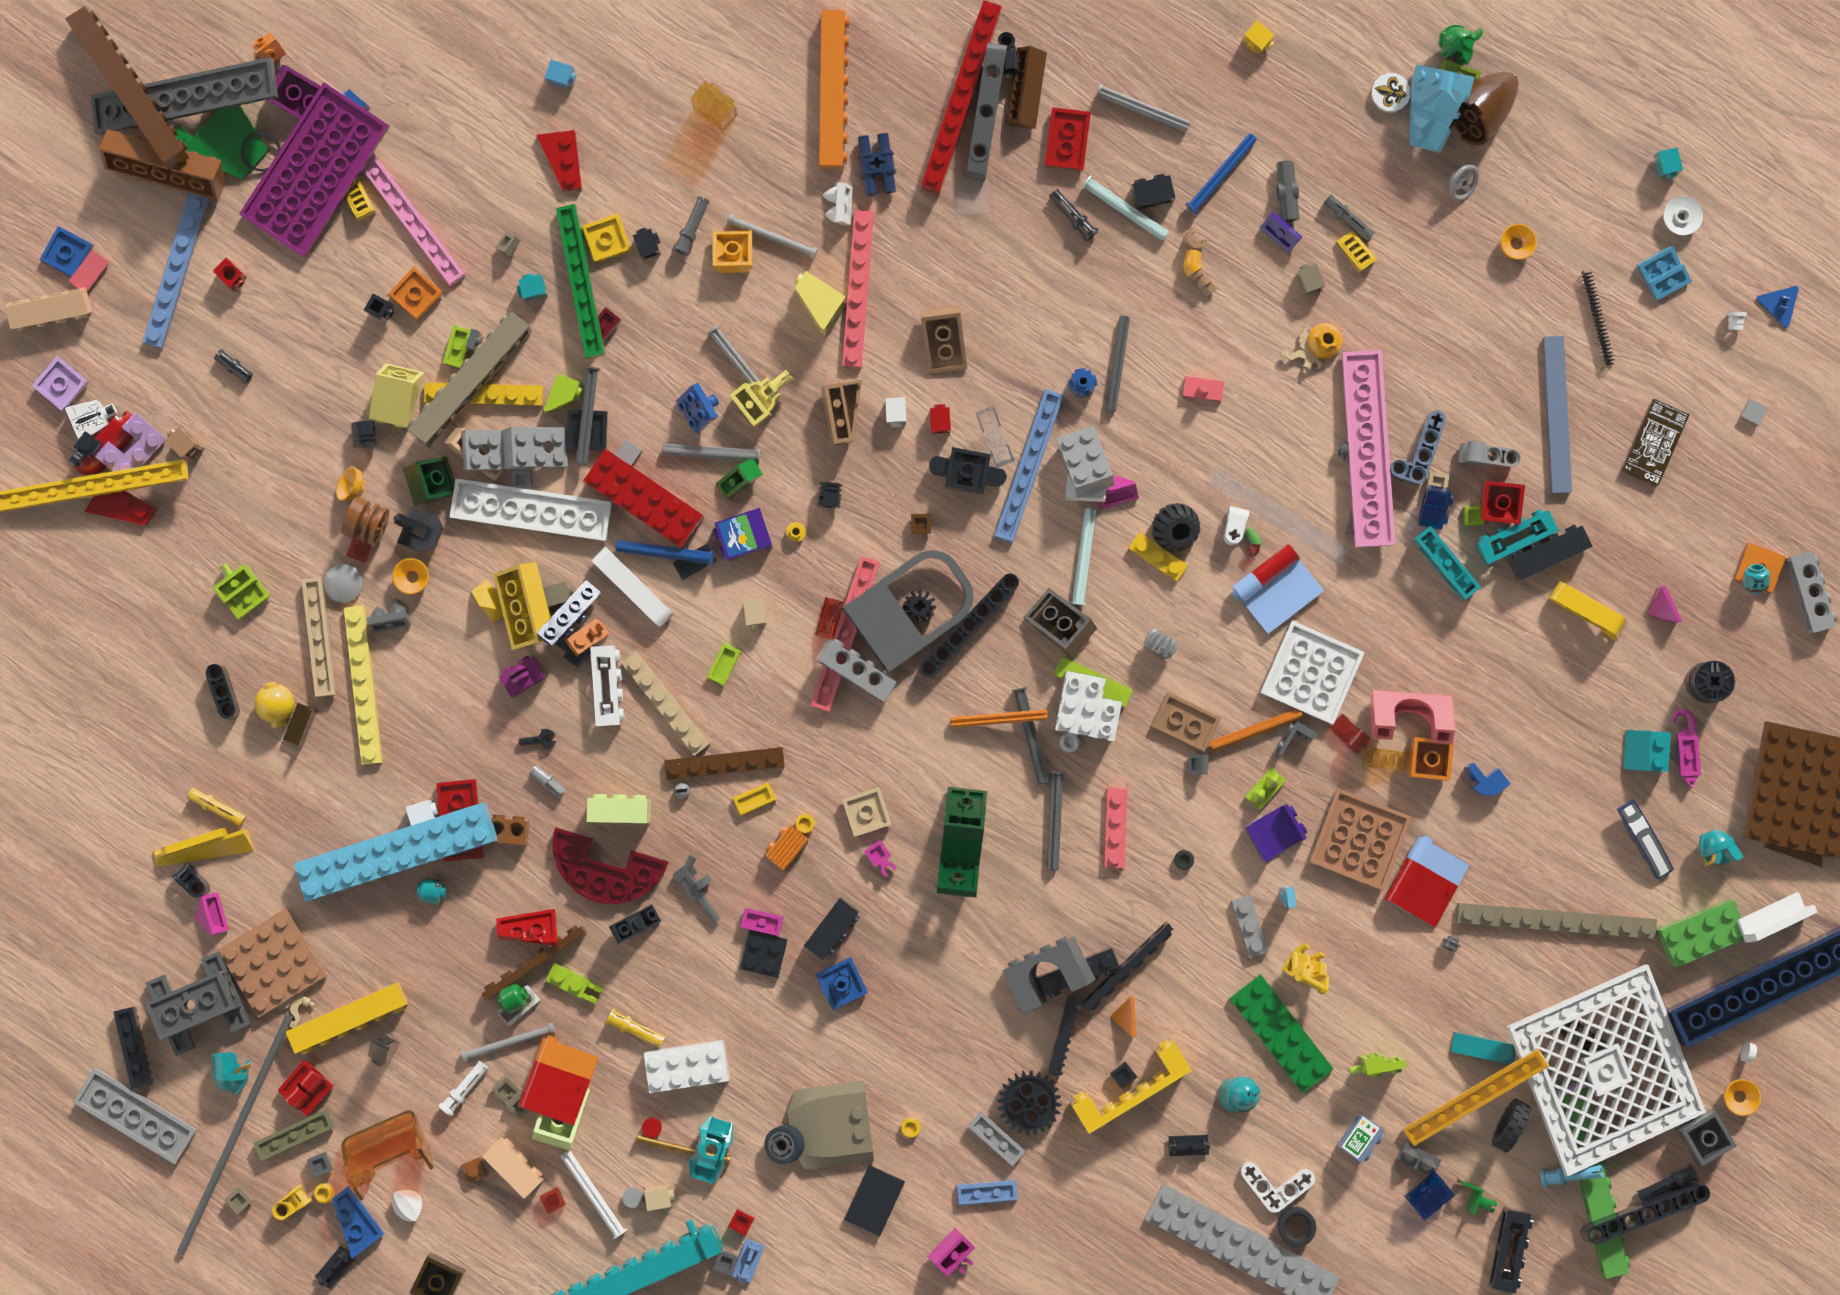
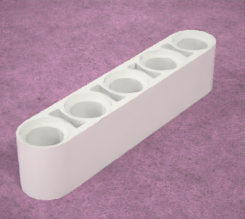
M604 547L591 560L659 628L673 615L609 549Z

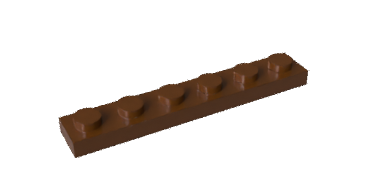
M783 747L664 760L666 780L785 767Z
M577 925L566 931L568 933L563 939L560 936L558 937L559 946L552 945L546 950L541 948L534 953L535 958L530 961L525 959L517 965L518 969L512 973L509 970L500 976L502 978L501 981L496 984L493 981L485 986V992L482 993L484 999L488 1000L587 933L583 926L579 928Z

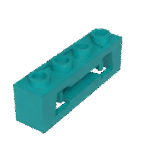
M1541 508L1531 513L1532 518L1525 520L1522 517L1521 524H1514L1515 526L1507 528L1505 525L1495 530L1496 535L1490 537L1489 534L1478 538L1479 543L1474 544L1484 566L1558 532L1559 529L1550 511L1546 510L1543 512ZM1535 521L1538 524L1530 527L1532 532L1536 533L1543 530V533L1537 536L1535 534L1530 535L1503 549L1500 542L1491 545L1492 541L1496 539L1500 541L1531 526L1530 523ZM1500 549L1503 550V552L1494 555L1495 551H1498Z
M1431 526L1411 540L1461 601L1466 600L1481 588Z

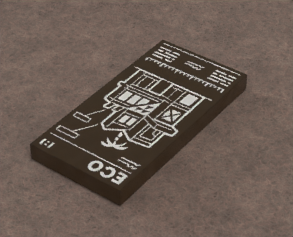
M1652 399L1621 471L1654 486H1659L1690 414L1659 400Z

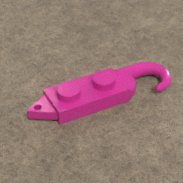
M1680 709L1673 714L1672 723H1676L1679 715H1685L1688 719V728L1681 730L1676 737L1679 776H1682L1687 785L1693 788L1698 776L1701 775L1696 719L1691 711Z

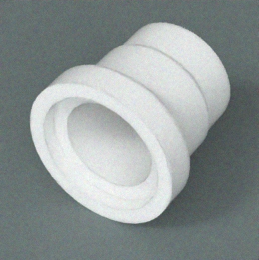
M1727 312V316H1729L1728 329L1743 330L1747 312Z

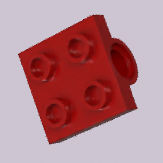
M304 1059L278 1088V1091L284 1096L288 1104L309 1116L335 1085Z

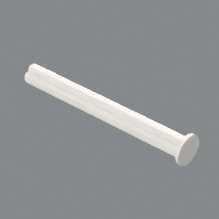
M571 1151L564 1152L561 1155V1159L613 1233V1239H616L627 1229H623Z

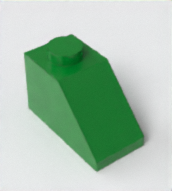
M752 458L737 465L716 484L724 497L729 499L754 483L763 473Z

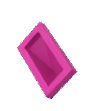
M1113 475L1115 486L1106 488L1105 502H1100L1101 509L1139 499L1135 481Z
M1666 586L1656 588L1648 615L1673 624L1681 622L1682 619Z
M218 892L201 896L198 900L195 921L209 935L229 930Z

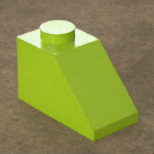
M557 374L544 407V412L551 414L575 403L576 398L580 399L583 391V388H581L582 384L579 381Z

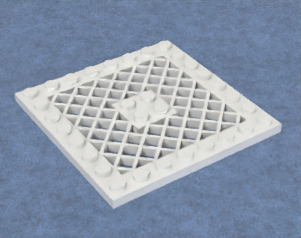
M1649 965L1640 966L1506 1026L1519 1059L1537 1048L1545 1052L1544 1058L1547 1062L1551 1055L1558 1058L1554 1068L1549 1066L1527 1080L1565 1176L1579 1172L1706 1113ZM1623 998L1621 1005L1615 1002ZM1630 998L1637 1000L1633 1010L1627 1008ZM1606 1006L1604 1013L1597 1010ZM1613 1006L1620 1008L1616 1018L1610 1016ZM1641 1007L1644 1012V1015L1639 1013ZM1625 1011L1632 1014L1629 1023L1622 1021ZM1596 1013L1602 1016L1599 1026L1592 1023ZM1586 1014H1589L1587 1020L1580 1018ZM1637 1016L1644 1019L1641 1028L1634 1026ZM1608 1019L1615 1021L1611 1031L1605 1029ZM1578 1021L1585 1024L1582 1034L1575 1031ZM1571 1022L1569 1028L1563 1026L1564 1024ZM1620 1024L1627 1027L1624 1036L1617 1034ZM1648 1025H1649V1028H1650V1030H1651V1033H1649V1032L1646 1031ZM1590 1027L1597 1029L1594 1039L1587 1036ZM1554 1029L1552 1036L1546 1034V1032ZM1561 1029L1568 1032L1565 1041L1557 1039ZM1632 1029L1639 1032L1636 1042L1629 1039ZM1603 1032L1609 1034L1606 1044L1599 1042ZM1573 1034L1580 1037L1577 1047L1570 1044ZM1644 1035L1651 1037L1648 1047L1641 1045ZM1543 1037L1551 1039L1547 1049L1540 1047ZM1615 1037L1622 1040L1620 1046L1617 1043L1613 1044ZM1585 1040L1592 1042L1589 1052L1582 1050ZM1556 1042L1563 1045L1559 1055L1552 1052ZM1627 1042L1634 1045L1631 1055L1624 1053ZM1655 1044H1656V1046H1657L1659 1052L1653 1050ZM1598 1045L1604 1047L1603 1049L1596 1051ZM1568 1047L1575 1050L1572 1060L1565 1058ZM1639 1048L1646 1050L1643 1060L1636 1058ZM1580 1053L1587 1055L1581 1058L1583 1065L1577 1063ZM1652 1053L1658 1056L1655 1066L1648 1063ZM1623 1056L1629 1058L1627 1064H1626L1625 1059H1624ZM1563 1061L1570 1063L1567 1073L1560 1071ZM1635 1061L1641 1063L1638 1074L1631 1071ZM1662 1063L1664 1064L1666 1070L1661 1069ZM1575 1066L1582 1068L1579 1079L1572 1076ZM1647 1066L1653 1069L1650 1079L1643 1076ZM1547 1069L1553 1071L1551 1077L1549 1076ZM1659 1072L1666 1074L1662 1084L1656 1082ZM1558 1074L1565 1076L1562 1086L1554 1084ZM1586 1075H1587V1077H1588L1590 1083H1587V1082L1584 1081L1585 1078H1586ZM1631 1075L1636 1077L1633 1087L1627 1085V1083L1633 1081ZM1570 1079L1577 1082L1574 1092L1567 1089ZM1642 1080L1648 1082L1645 1092L1639 1090ZM1669 1082H1671L1673 1089L1668 1087ZM1582 1085L1590 1087L1586 1097L1579 1095ZM1654 1085L1661 1087L1657 1097L1651 1095ZM1554 1087L1560 1090L1558 1096ZM1618 1088L1616 1094L1609 1092ZM1624 1088L1631 1090L1628 1100L1621 1097ZM1666 1090L1673 1093L1670 1102L1663 1100ZM1565 1092L1572 1095L1569 1105L1562 1103ZM1637 1093L1644 1095L1640 1105L1633 1103ZM1593 1094L1600 1096L1599 1102L1592 1100ZM1607 1095L1614 1098L1611 1108L1604 1105ZM1578 1098L1585 1100L1581 1110L1574 1108ZM1649 1098L1655 1100L1652 1110L1646 1108ZM1619 1101L1626 1103L1623 1113L1616 1111ZM1590 1103L1597 1106L1593 1116L1587 1113ZM1661 1103L1667 1105V1107L1659 1110ZM1561 1106L1567 1108L1565 1115ZM1632 1106L1638 1108L1635 1118L1628 1116ZM1602 1108L1609 1111L1606 1121L1599 1119ZM1573 1111L1579 1113L1576 1124L1569 1121ZM1644 1111L1650 1113L1642 1118ZM1614 1114L1621 1116L1618 1126L1611 1124ZM1585 1116L1592 1119L1588 1129L1582 1127ZM1627 1119L1633 1121L1632 1123L1625 1126ZM1597 1122L1604 1124L1601 1134L1594 1132ZM1569 1125H1571V1126L1574 1127V1130H1573L1572 1133H1571V1130H1570V1128H1569ZM1610 1127L1616 1129L1615 1131L1608 1133ZM1580 1130L1587 1132L1583 1142L1576 1140ZM1592 1135L1599 1137L1590 1142Z

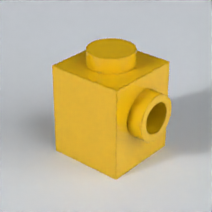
M1257 20L1244 34L1242 40L1247 43L1249 50L1261 54L1264 50L1267 52L1273 46L1274 42L1272 40L1275 35Z

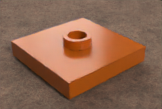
M413 266L387 295L418 322L444 292Z
M1748 542L1734 580L1743 583L1744 570L1752 564H1761L1770 572L1769 588L1766 592L1773 593L1786 556Z

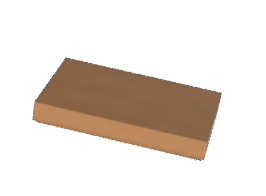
M1167 692L1151 728L1205 753L1221 717Z

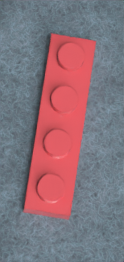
M1107 788L1104 867L1125 868L1127 789Z

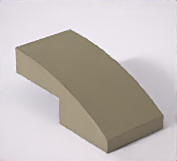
M506 1074L491 1088L492 1092L519 1119L530 1111L518 1106L523 1091Z

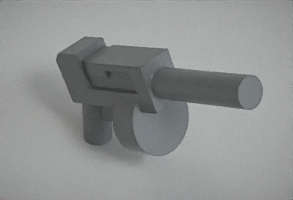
M690 854L685 865L673 873V878L677 883H681L693 902L695 900L699 901L712 921L716 923L721 918L705 898L704 894L706 892L703 889L704 886L713 880L708 874L701 880H696L694 875L697 874V870L693 865L697 857Z

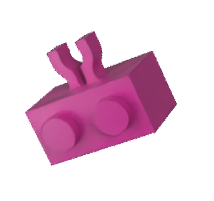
M954 1228L927 1257L947 1277L956 1268L964 1274L965 1270L962 1268L961 1262H967L970 1266L973 1264L967 1256L975 1247L963 1234Z

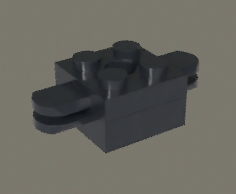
M952 447L950 458L935 456L929 462V470L933 475L946 477V489L983 495L985 485L1000 487L1007 479L1005 470L989 466L991 454Z

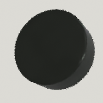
M1187 850L1178 851L1174 856V864L1181 870H1187L1193 866L1194 857Z

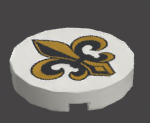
M1396 73L1381 75L1374 82L1371 89L1372 101H1374L1379 110L1386 113H1394L1404 108L1411 94L1407 80Z

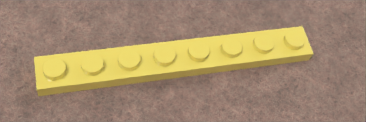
M365 606L344 608L361 764L382 763Z

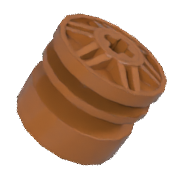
M356 496L344 517L341 534L356 539L361 533V542L366 543L368 541V545L375 547L386 530L390 509L386 507L381 508L380 505L375 504L370 510V501Z

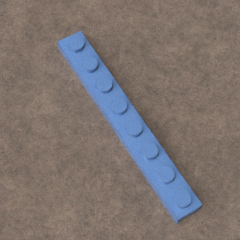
M191 193L188 194L142 341L145 344L162 349L164 347L209 203L208 198Z

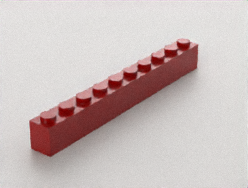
M985 0L982 2L921 184V189L938 195L941 193L984 65L987 43L992 42L1001 15V5Z

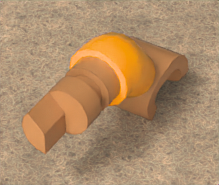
M1192 228L1183 239V244L1187 249L1183 269L1187 277L1197 281V287L1207 297L1217 290L1209 277L1204 276L1205 272L1202 269L1201 252L1199 250L1206 245L1207 240L1203 239L1200 244L1194 243L1191 236L1195 233V229Z

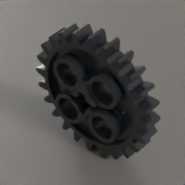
M1022 1070V1076L1020 1077L1017 1073H1014V1080L1008 1077L1007 1079L1010 1084H1002L1005 1091H999L998 1093L1003 1098L997 1099V1102L1002 1103L1001 1106L997 1107L998 1110H1004L1000 1117H1007L1004 1122L1005 1125L1012 1123L1011 1130L1018 1127V1134L1024 1129L1026 1135H1029L1030 1130H1033L1034 1134L1037 1135V1129L1039 1128L1044 1132L1043 1126L1045 1125L1051 1128L1049 1121H1057L1053 1115L1060 1114L1056 1107L1062 1106L1061 1103L1056 1102L1057 1099L1061 1098V1095H1055V1092L1059 1090L1058 1087H1051L1054 1081L1047 1082L1048 1075L1040 1078L1041 1072L1038 1071L1035 1076L1032 1070H1030L1029 1075H1026L1025 1071ZM1025 1083L1032 1086V1090L1028 1094L1021 1091V1087ZM1018 1092L1027 1100L1033 1098V1103L1042 1108L1044 1113L1039 1112L1031 1105L1026 1107V1102L1014 1095V1093ZM1040 1095H1047L1049 1097L1048 1103L1045 1105L1039 1104L1038 1097ZM1012 1101H1020L1021 1107L1018 1110H1012L1010 1108ZM1034 1111L1038 1114L1035 1121L1027 1120L1026 1116L1029 1112Z

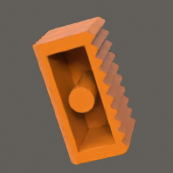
M792 825L789 827L784 826L778 833L780 836L776 843L772 841L765 849L768 852L766 857L783 871L809 841L806 836Z

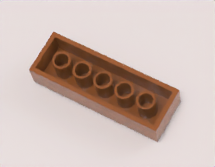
M107 129L99 146L104 169L216 201H218L226 182L221 160L215 157H206L194 151H185L189 159L169 171L150 142L139 136H130L118 130L112 131Z

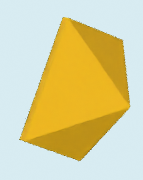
M488 580L471 591L479 606L493 623L504 617L498 594Z

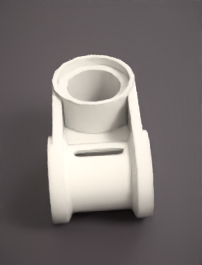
M1229 506L1223 535L1224 542L1227 545L1234 546L1242 540L1248 521L1249 510ZM1232 532H1235V536H1238L1234 540H1232V536L1229 535Z

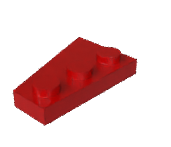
M576 131L536 134L562 191L582 189Z
M122 491L93 496L84 512L147 526L157 509L131 493Z
M555 909L496 918L498 939L559 946Z

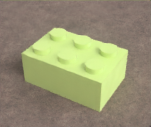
M593 794V798H587V822L650 823L651 799H646V795H632V799H626V795L613 794L612 798H607V794Z

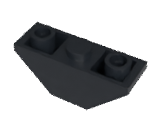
M653 904L614 923L609 926V929L617 944H620L660 923L661 920Z

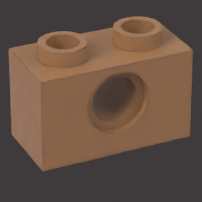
M180 427L172 429L167 434L168 438L165 440L181 458L192 462L205 449L189 432Z

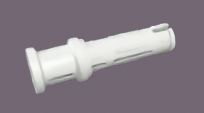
M479 1060L456 1089L451 1090L446 1100L438 1106L452 1117L455 1109L460 1103L465 1102V1096L489 1068Z

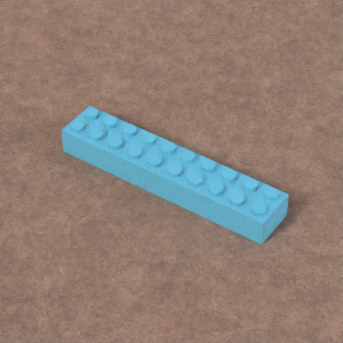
M480 803L296 862L294 866L306 902L498 840L487 803Z

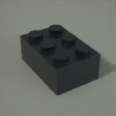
M840 897L804 944V947L821 960L825 957L829 959L836 950L834 947L837 941L841 943L848 934L846 931L849 925L853 927L860 918L857 915L859 910Z

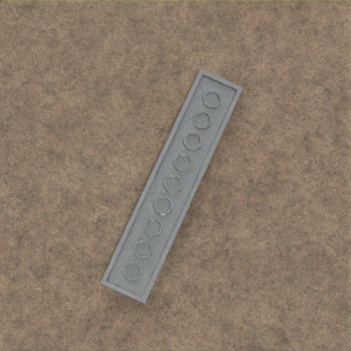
M1164 1183L1160 1187L1145 1217V1220L1287 1295H1332L1341 1278L1333 1272Z

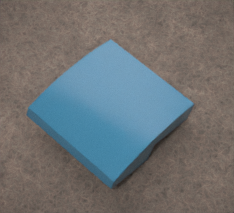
M1669 246L1636 264L1656 300L1692 282L1685 265L1680 263L1673 246Z

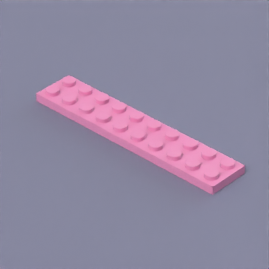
M1382 350L1342 352L1355 548L1394 546L1395 531Z

